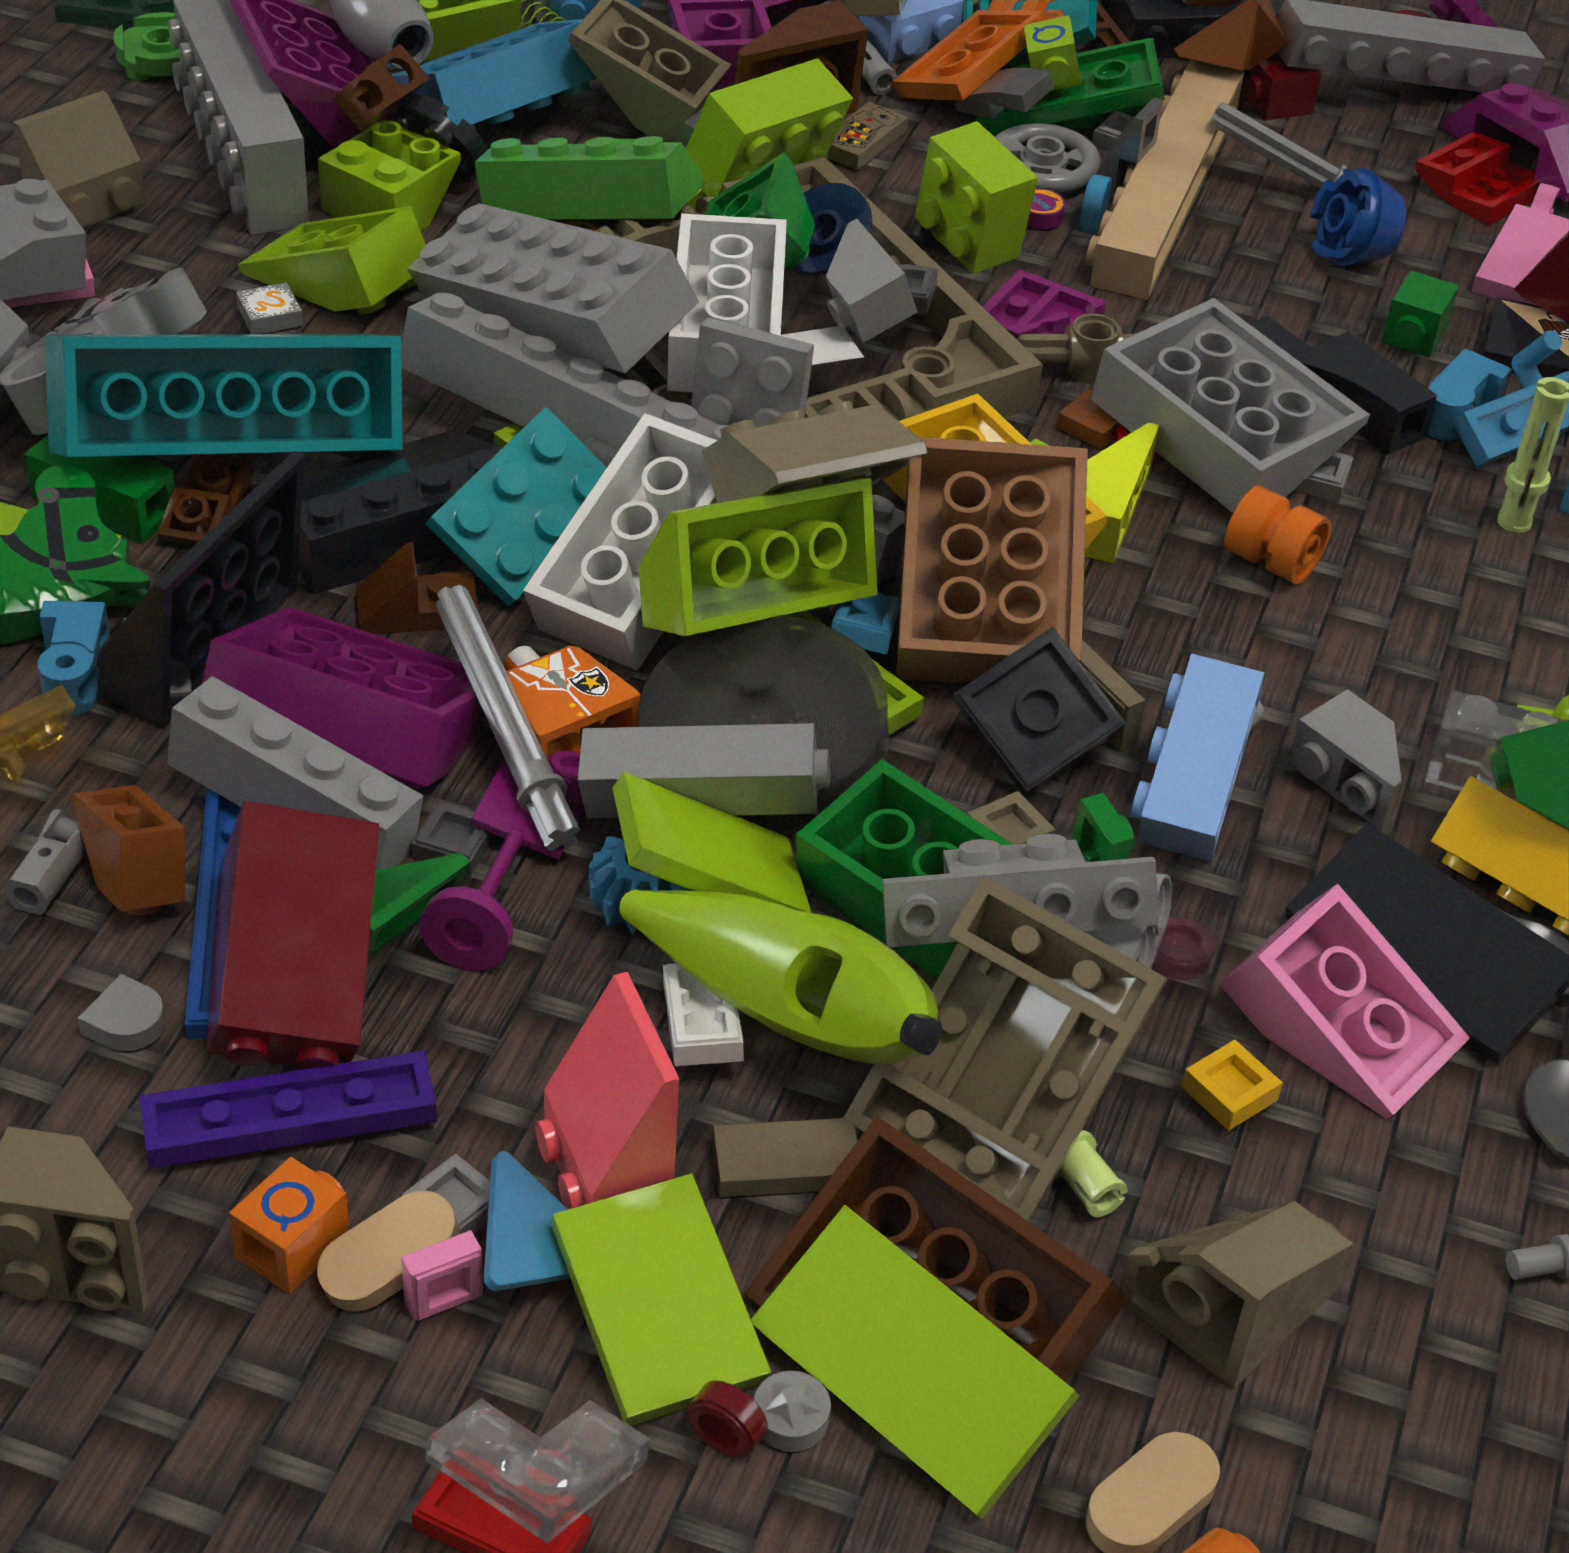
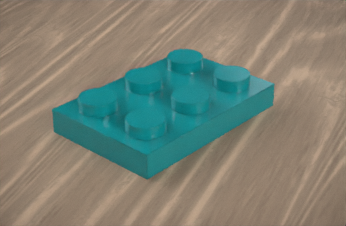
M545 407L426 522V525L510 607L524 593V588L607 467Z

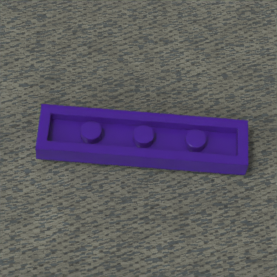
M425 1050L341 1063L337 1066H322L139 1095L149 1169L437 1122L436 1100Z

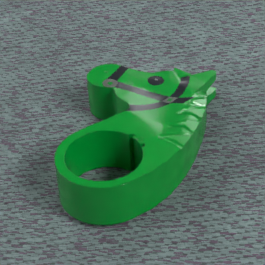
M57 465L44 470L35 483L38 505L32 507L24 514L18 527L12 534L0 535V645L43 634L40 613L44 600L105 602L106 607L137 606L148 592L144 588L150 586L149 577L132 566L128 539H119L111 529L101 522L95 482L87 471L78 466Z

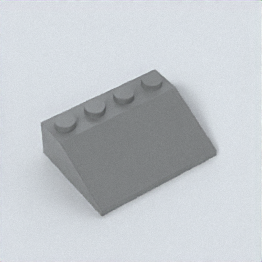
M1215 298L1105 348L1090 398L1091 401L1130 432H1134L1148 422L1158 424L1159 430L1155 451L1232 513H1234L1245 494L1257 485L1287 497L1367 423L1370 416L1369 413Z

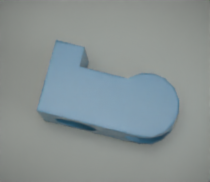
M1465 348L1431 382L1428 388L1437 394V399L1427 435L1439 440L1451 441L1459 439L1460 435L1452 420L1465 411L1505 396L1512 368Z
M44 600L40 613V622L46 651L38 659V672L44 704L49 711L57 715H79L89 711L99 699L100 669L97 667L96 661L102 644L110 637L105 602Z

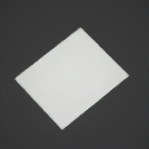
M839 326L781 335L814 344L812 365L864 357L845 329L842 330Z

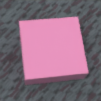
M471 1230L401 1257L404 1303L414 1321L435 1315L478 1298L483 1294L482 1249Z

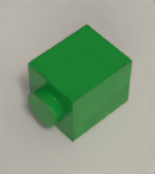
M1411 270L1392 299L1382 342L1431 357L1448 329L1459 285Z

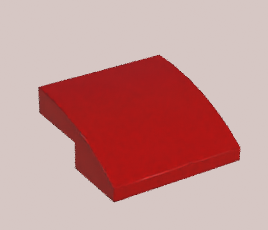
M1474 131L1417 160L1415 165L1416 172L1444 200L1465 214L1488 225L1511 214L1516 204L1525 206L1533 202L1539 187V181L1534 179L1536 172L1510 163L1512 145Z

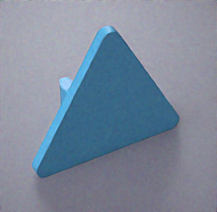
M506 1151L499 1152L491 1162L484 1283L490 1290L500 1291L570 1279L551 1227L552 1215L568 1209Z

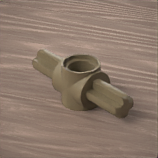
M1085 314L1076 318L1073 325H1067L1064 334H1022L1017 340L1042 364H1063L1065 372L1076 381L1095 384L1104 349L1135 334H1123L1121 326L1110 317L1100 314Z

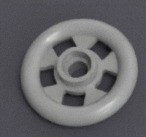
M1041 123L1023 124L1003 130L995 136L1013 155L1020 157V161L1038 177L1036 188L1048 189L1056 193L1077 190L1086 186L1090 177L1098 174L1100 170L1101 159L1095 145L1085 136L1065 127ZM1067 148L1070 152H1065L1064 149ZM1068 164L1078 167L1072 171L1066 169Z

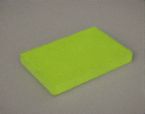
M625 771L622 772L612 790L630 867L692 891L747 895L811 913L789 837Z
M692 1173L552 1215V1230L625 1428L688 1408L701 1388L709 1381H724L741 1390L760 1385L771 1375V1369Z

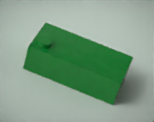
M883 759L796 834L797 866L804 888L885 943L882 879L944 874L943 850L959 849L962 843L970 840H993L998 842L1000 846L1014 844ZM946 942L892 948L938 979L958 943Z

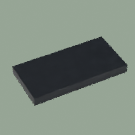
M1366 823L1286 906V919L1289 920L1303 907L1336 884H1339L1468 1034L1470 1039L1466 1043L1497 1065L1501 1063L1569 987V955L1369 823Z

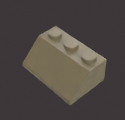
M843 401L819 410L818 416L805 418L802 410H796L774 417L769 421L770 425L755 427L754 420H744L730 424L720 429L721 438L701 452L717 503L858 477H871L873 486L926 455L928 451L922 439L877 404L854 409L851 401Z

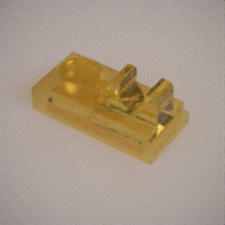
M63 685L0 714V767L6 771L12 782L19 780L25 769V764L17 751L27 746H30L33 751L41 750L58 741L66 733L64 728L76 705Z

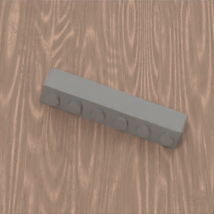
M1284 0L1277 17L1289 45L1279 50L1278 53L1285 64L1291 67L1486 93L1501 89V86L1510 83L1533 88L1546 60L1527 33L1523 31L1310 0Z

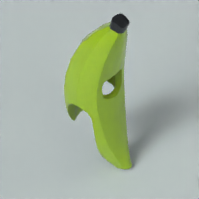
M631 890L625 893L620 901L619 911L622 917L641 931L684 971L717 997L785 1037L832 1055L875 1065L905 1061L922 1054L928 1056L939 1043L942 1025L937 1020L938 1008L935 995L926 982L895 951L852 924L826 915L795 910L756 897L726 892Z

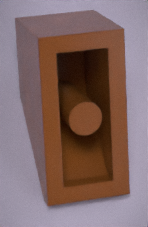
M136 785L73 793V808L97 889L121 912L132 915H148L161 910L162 905L185 902V827Z

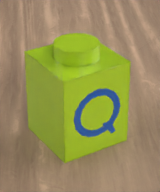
M1070 15L1024 25L1030 67L1051 71L1054 88L1051 91L1081 85L1082 81Z

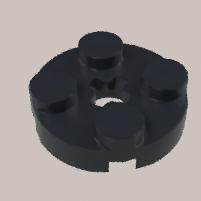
M412 94L391 118V121H395L401 127L427 138L435 139L439 144L460 152L461 162L454 175L464 182H470L477 173L475 161L487 151L484 141L466 120L462 119L456 125L452 120L444 116L449 107L442 102L424 94Z

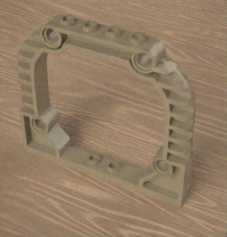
M825 157L793 165L803 193L813 187L827 183H843L859 190ZM742 179L723 183L722 192ZM864 195L872 211L870 234L897 265L910 264L938 269L937 286L928 313L917 312V314L942 339L936 347L922 346L907 351L902 358V368L898 371L807 398L805 418L818 416L819 410L832 404L851 401L854 409L877 404L897 421H901L977 393L1003 418L1037 408L1043 364ZM706 196L699 198L695 208H691L686 204L673 219H643V222L639 223L635 219H619L616 229L611 230L607 226H602L595 231L671 249L677 259L681 214L704 215L708 202L714 197ZM651 350L626 373L603 367V370L624 380H634L645 384L651 393L670 402H679L691 406L692 392L667 391L668 368Z

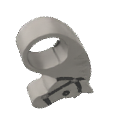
M176 268L137 287L120 288L105 296L104 299H89L73 318L68 319L66 323H62L54 328V331H50L46 335H176L199 322L206 315L207 311L184 269ZM43 336L11 361L0 374V381L28 429L35 435L48 433L45 336Z

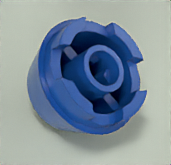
M1342 169L1343 174L1335 182L1326 180L1314 200L1310 218L1318 219V239L1311 241L1312 247L1318 255L1329 258L1337 266L1382 260L1392 253L1403 234L1406 222L1405 201L1398 191L1370 169Z

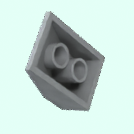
M23 179L16 184L0 186V299L8 300L85 288L86 232L48 180Z

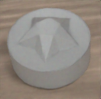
M783 1371L769 1376L757 1388L754 1401L760 1406L768 1422L767 1432L762 1438L766 1444L781 1451L798 1452L809 1449L821 1441L828 1429L831 1401L826 1388L820 1381L803 1372Z

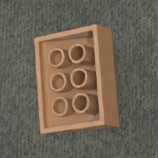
M919 437L925 442L928 453L910 463L907 468L895 676L900 680L943 683L973 681L1051 627H1054L1081 663L1088 449Z

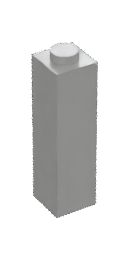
M814 723L583 728L578 783L587 818H619L612 787L623 771L732 815L817 814L818 788H829L830 785L829 750L817 749Z

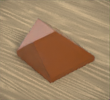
M1247 0L1174 49L1179 57L1245 71L1252 69L1289 45L1271 2L1269 0Z

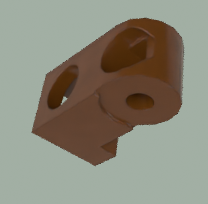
M399 44L366 67L364 72L348 83L336 95L333 101L358 130L363 132L391 111L395 110L396 112L412 94L419 92L430 77L405 48ZM392 63L401 66L406 71L409 77V84L398 83L387 69Z

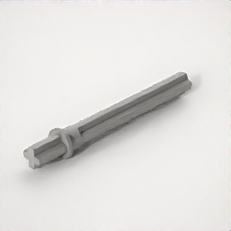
M459 584L452 588L445 586L439 590L437 594L439 599L435 606L518 786L517 802L522 810L530 812L542 841L548 850L554 851L560 845L569 848L578 841L575 834L580 829L565 799L567 785L560 775L553 773L466 587Z

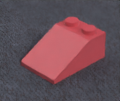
M628 972L616 974L610 980L545 1086L544 1119L535 1122L536 1139L544 1161L546 1163L556 1161L561 1175L558 1176L559 1192L562 1203L567 1209L675 1178L679 1077Z

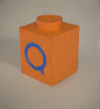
M291 1156L229 1212L234 1257L289 1295L317 1270L318 1261L324 1249L333 1240L349 1231L347 1195L339 1182L324 1171L314 1172Z

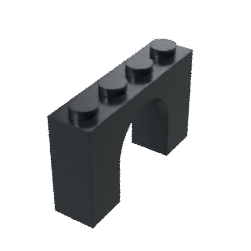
M1102 0V7L1130 42L1153 38L1157 58H1180L1174 48L1247 0H1241L1235 4L1221 7L1188 5L1180 0ZM1269 0L1278 17L1284 0Z

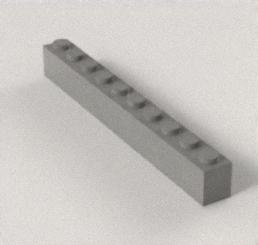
M436 293L408 307L401 344L402 368L523 427L543 408L547 407L583 444L588 437L594 436L620 450L644 413L714 440H719L721 438L720 429L728 426L719 425L698 415L697 410L690 405L670 402L651 393L650 389L641 382L624 380L603 370L602 365L594 360L577 358L556 348V344L545 337L528 335L510 326L509 321L503 317L484 314L465 305L463 299L456 295ZM872 495L877 588H879L896 573L903 549L905 512L895 508L889 499L879 495Z

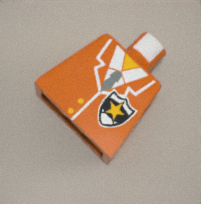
M520 646L511 651L506 657L503 666L547 759L551 754L559 751L580 753L583 728L640 727L641 694L580 647L567 646L540 657L530 646Z

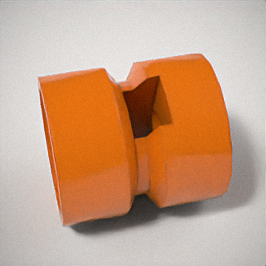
M1257 485L1250 489L1237 505L1226 529L1224 545L1227 551L1253 564L1266 560L1265 565L1269 572L1297 585L1302 583L1311 574L1323 555L1330 537L1331 521L1327 517L1302 505L1290 509V501L1286 497L1261 485Z

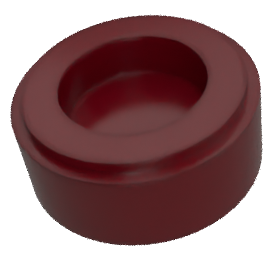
M713 1380L705 1383L688 1406L689 1421L696 1434L711 1448L727 1456L746 1457L750 1455L768 1429L766 1416L760 1406L747 1393L724 1381Z

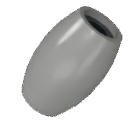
M329 0L334 18L341 31L355 47L369 58L376 61L399 44L405 48L418 65L429 55L433 46L434 35L428 17L417 0ZM392 63L390 65V67L403 69L401 66L395 63Z

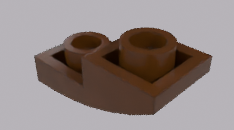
M195 454L184 486H174L157 533L159 539L195 546L245 498L247 487H249L254 474L251 462L249 460L214 454Z

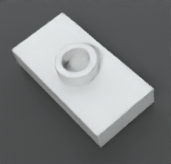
M678 964L663 965V984L674 1066L744 1061L743 1037L738 1009L711 993Z

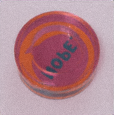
M1169 918L1152 968L1159 974L1174 980H1192L1202 976L1209 969L1214 951L1212 935L1204 926L1193 920Z

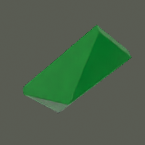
M462 852L375 870L368 959L420 922V916L434 894L445 888L461 886L470 861Z

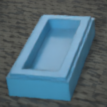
M878 593L875 596L839 603L828 641L887 655L898 620L899 597Z

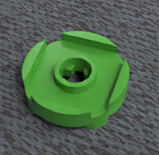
M160 12L140 15L133 18L134 27L123 32V26L120 25L115 30L113 39L116 59L119 64L126 68L127 77L136 81H145L153 76L173 75L172 64L180 61L178 49H173L171 45L168 20L175 19V13Z

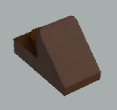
M413 541L406 543L356 588L359 629L372 634L445 630L446 628L435 606L439 599L437 594L445 586L452 588L458 584L462 585L469 591L478 611L473 571L417 575Z

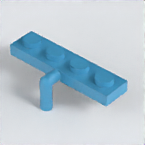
M1546 331L1513 357L1511 365L1523 389L1465 411L1452 420L1476 467L1518 451L1536 393V385L1542 379L1537 365L1557 351L1562 345L1561 337L1555 331ZM1569 371L1556 375L1553 378L1562 379L1569 383ZM1569 402L1559 434L1569 430ZM1544 422L1543 425H1542L1541 432H1540V435H1539V438H1538V442H1537V443L1540 442L1541 435H1542V432H1543V429H1544V426H1545V422Z

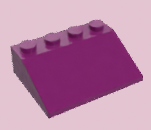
M229 0L268 77L331 145V148L335 149L341 143L360 134L361 132L333 100L348 83L364 72V69L373 62L346 38L339 28L334 15L295 0ZM395 110L391 111L377 122L383 119L391 121V118L396 113Z
M287 607L212 639L210 642L202 684L212 676L379 771L389 774L390 777L411 789L427 787L448 774L486 719L461 662L292 607Z

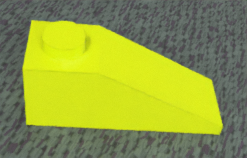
M1148 422L1087 460L1086 496L1108 518L1106 526L1086 548L1085 557L1114 564L1152 467L1159 430L1158 424Z

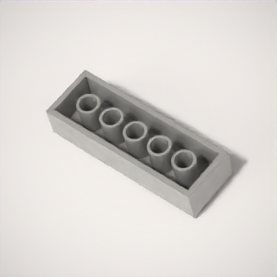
M173 0L175 19L168 20V31L173 49H178L180 62L172 64L175 86L178 92L183 91L188 115H194L196 131L199 139L206 142L210 164L217 165L222 190H229V199L234 216H242L250 235L291 229L301 223L309 222L303 136L279 88L268 77L230 1Z
M480 203L464 210L458 216L457 223L441 238H437L425 245L421 250V256L407 268L425 299L436 293L456 295L463 299L465 305L484 314L503 317L509 321L510 326L531 336L545 337L556 344V348L577 358L594 360L601 364L602 367L626 373L699 303L695 292L671 249Z

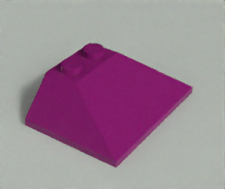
M1510 83L1501 86V89L1478 95L1442 120L1441 129L1458 139L1473 131L1493 139L1517 134L1538 146L1540 152L1534 179L1539 181V185L1544 183L1560 188L1557 197L1566 202L1569 201V103L1544 90Z

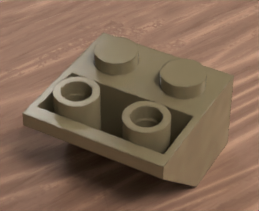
M7 1126L0 1142V1291L11 1293L16 1297L26 1300L49 1298L83 1303L93 1309L111 1311L118 1308L145 1312L149 1299L134 1209L89 1146L80 1136Z

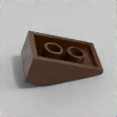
M841 1L798 9L738 51L735 84L818 58L853 97L846 114L855 113L858 108L869 29Z

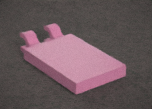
M1541 183L1530 208L1519 204L1515 205L1475 275L1472 293L1495 300L1496 297L1535 305L1521 297L1513 289L1569 231V219L1553 215L1554 209L1552 207L1560 188Z

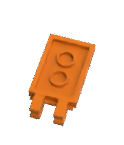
M993 0L988 10H977L892 81L898 98L963 101L1027 47L1024 25L1065 16L1063 10H1048L1046 12L1048 3L1055 0H1026L1021 10H1013V6L1016 2H1021L1022 0Z

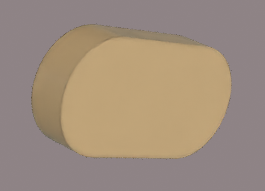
M431 1191L410 1192L333 1240L322 1252L317 1266L318 1280L330 1302L346 1311H364L375 1307L403 1289L402 1256L460 1234L459 1224L450 1203L441 1195Z
M1182 1432L1164 1433L1151 1440L1093 1491L1086 1514V1528L1093 1543L1104 1553H1153L1212 1500L1220 1475V1466L1214 1451L1198 1437Z

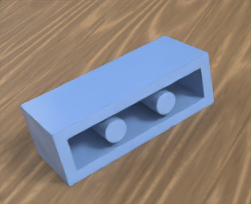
M1191 653L1185 675L1173 673L1164 709L1173 711L1168 729L1157 726L1147 762L1157 765L1151 783L1140 780L1132 805L1131 817L1141 819L1139 843L1212 862L1259 703L1264 672Z

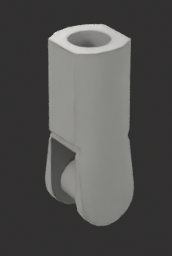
M54 809L50 813L35 844L5 884L6 897L15 909L42 915L73 870L87 857L78 822L68 818L66 811Z

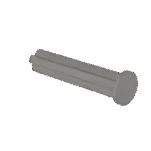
M1220 103L1210 118L1209 123L1214 128L1318 188H1321L1326 180L1335 182L1343 174L1342 169H1347V166L1341 164L1339 168L1331 165L1226 103Z

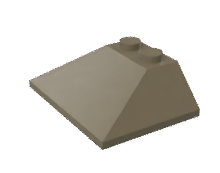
M983 875L948 935L958 945L931 990L935 995L938 1008L937 1020L942 1025V1033L937 1047L928 1056L922 1054L905 1061L880 1065L874 1064L843 1119L854 1123L855 1127L865 1132L874 1118L878 1116L1030 1222L1168 979Z

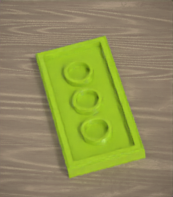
M846 1205L841 1208L751 1318L752 1324L981 1519L984 1518L1080 1396L1065 1381Z

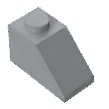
M857 218L849 222L826 275V280L833 296L832 299L827 301V306L837 325L842 330L849 326L859 340L864 343L917 313V309L905 273Z

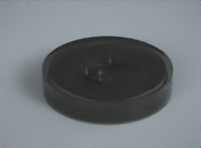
M777 616L693 634L680 642L661 659L645 683L640 698V727L814 723L817 749H828L830 760L829 788H818L817 814L734 815L781 835L802 830L881 759L885 761L888 752V701L884 680L879 669L858 644L841 632L826 625L802 618Z

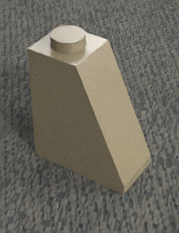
M1292 1201L1138 1246L1127 1257L1120 1292L1127 1302L1125 1306L1234 1390L1340 1288L1354 1243L1341 1235L1331 1223L1318 1218L1296 1201Z

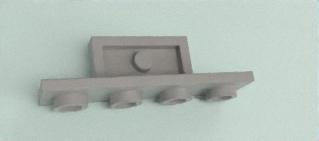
M1057 834L1035 835L1028 838L1026 844L1002 846L993 840H970L962 843L959 849L943 850L944 874L882 879L885 934L888 947L956 942L948 935L983 875L1082 931L1158 925L1156 860L1154 857L1086 862L1076 839L1067 840L1064 836Z

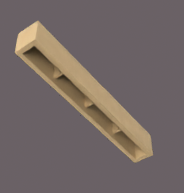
M1190 59L1183 75L1175 74L1170 95H1165V100L1162 103L1156 144L1137 164H1129L1123 187L1118 186L1116 189L1111 211L1106 210L1103 215L1099 235H1093L1090 240L1086 255V265L1093 266L1090 281L1091 287L1148 300L1226 135L1211 126L1209 123L1210 118L1220 103H1226L1235 109L1238 108L1244 71Z

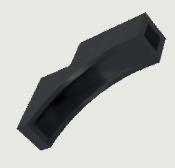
M1269 316L1248 323L1369 413L1370 416L1367 423L1356 433L1372 442L1388 455L1426 438L1437 394L1349 331L1310 347Z

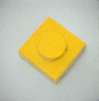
M1234 1039L1186 1068L1181 1087L1230 1131L1278 1101L1283 1082Z

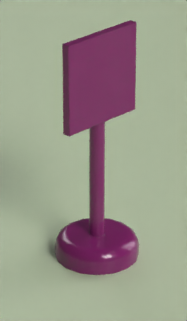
M503 762L470 821V824L506 838L479 889L466 886L445 888L431 897L420 916V933L427 947L446 963L469 971L488 970L500 964L512 944L513 925L505 908L493 896L520 845L558 860L565 849L563 845H560L554 851H550L545 847L530 812L522 810L517 802L518 786L508 764ZM568 803L578 824L585 810L584 805Z

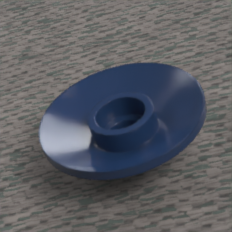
M843 183L822 184L804 192L815 227L809 244L810 252L800 265L792 269L793 271L804 275L826 274L847 224L856 218L870 233L872 211L868 201L859 190Z

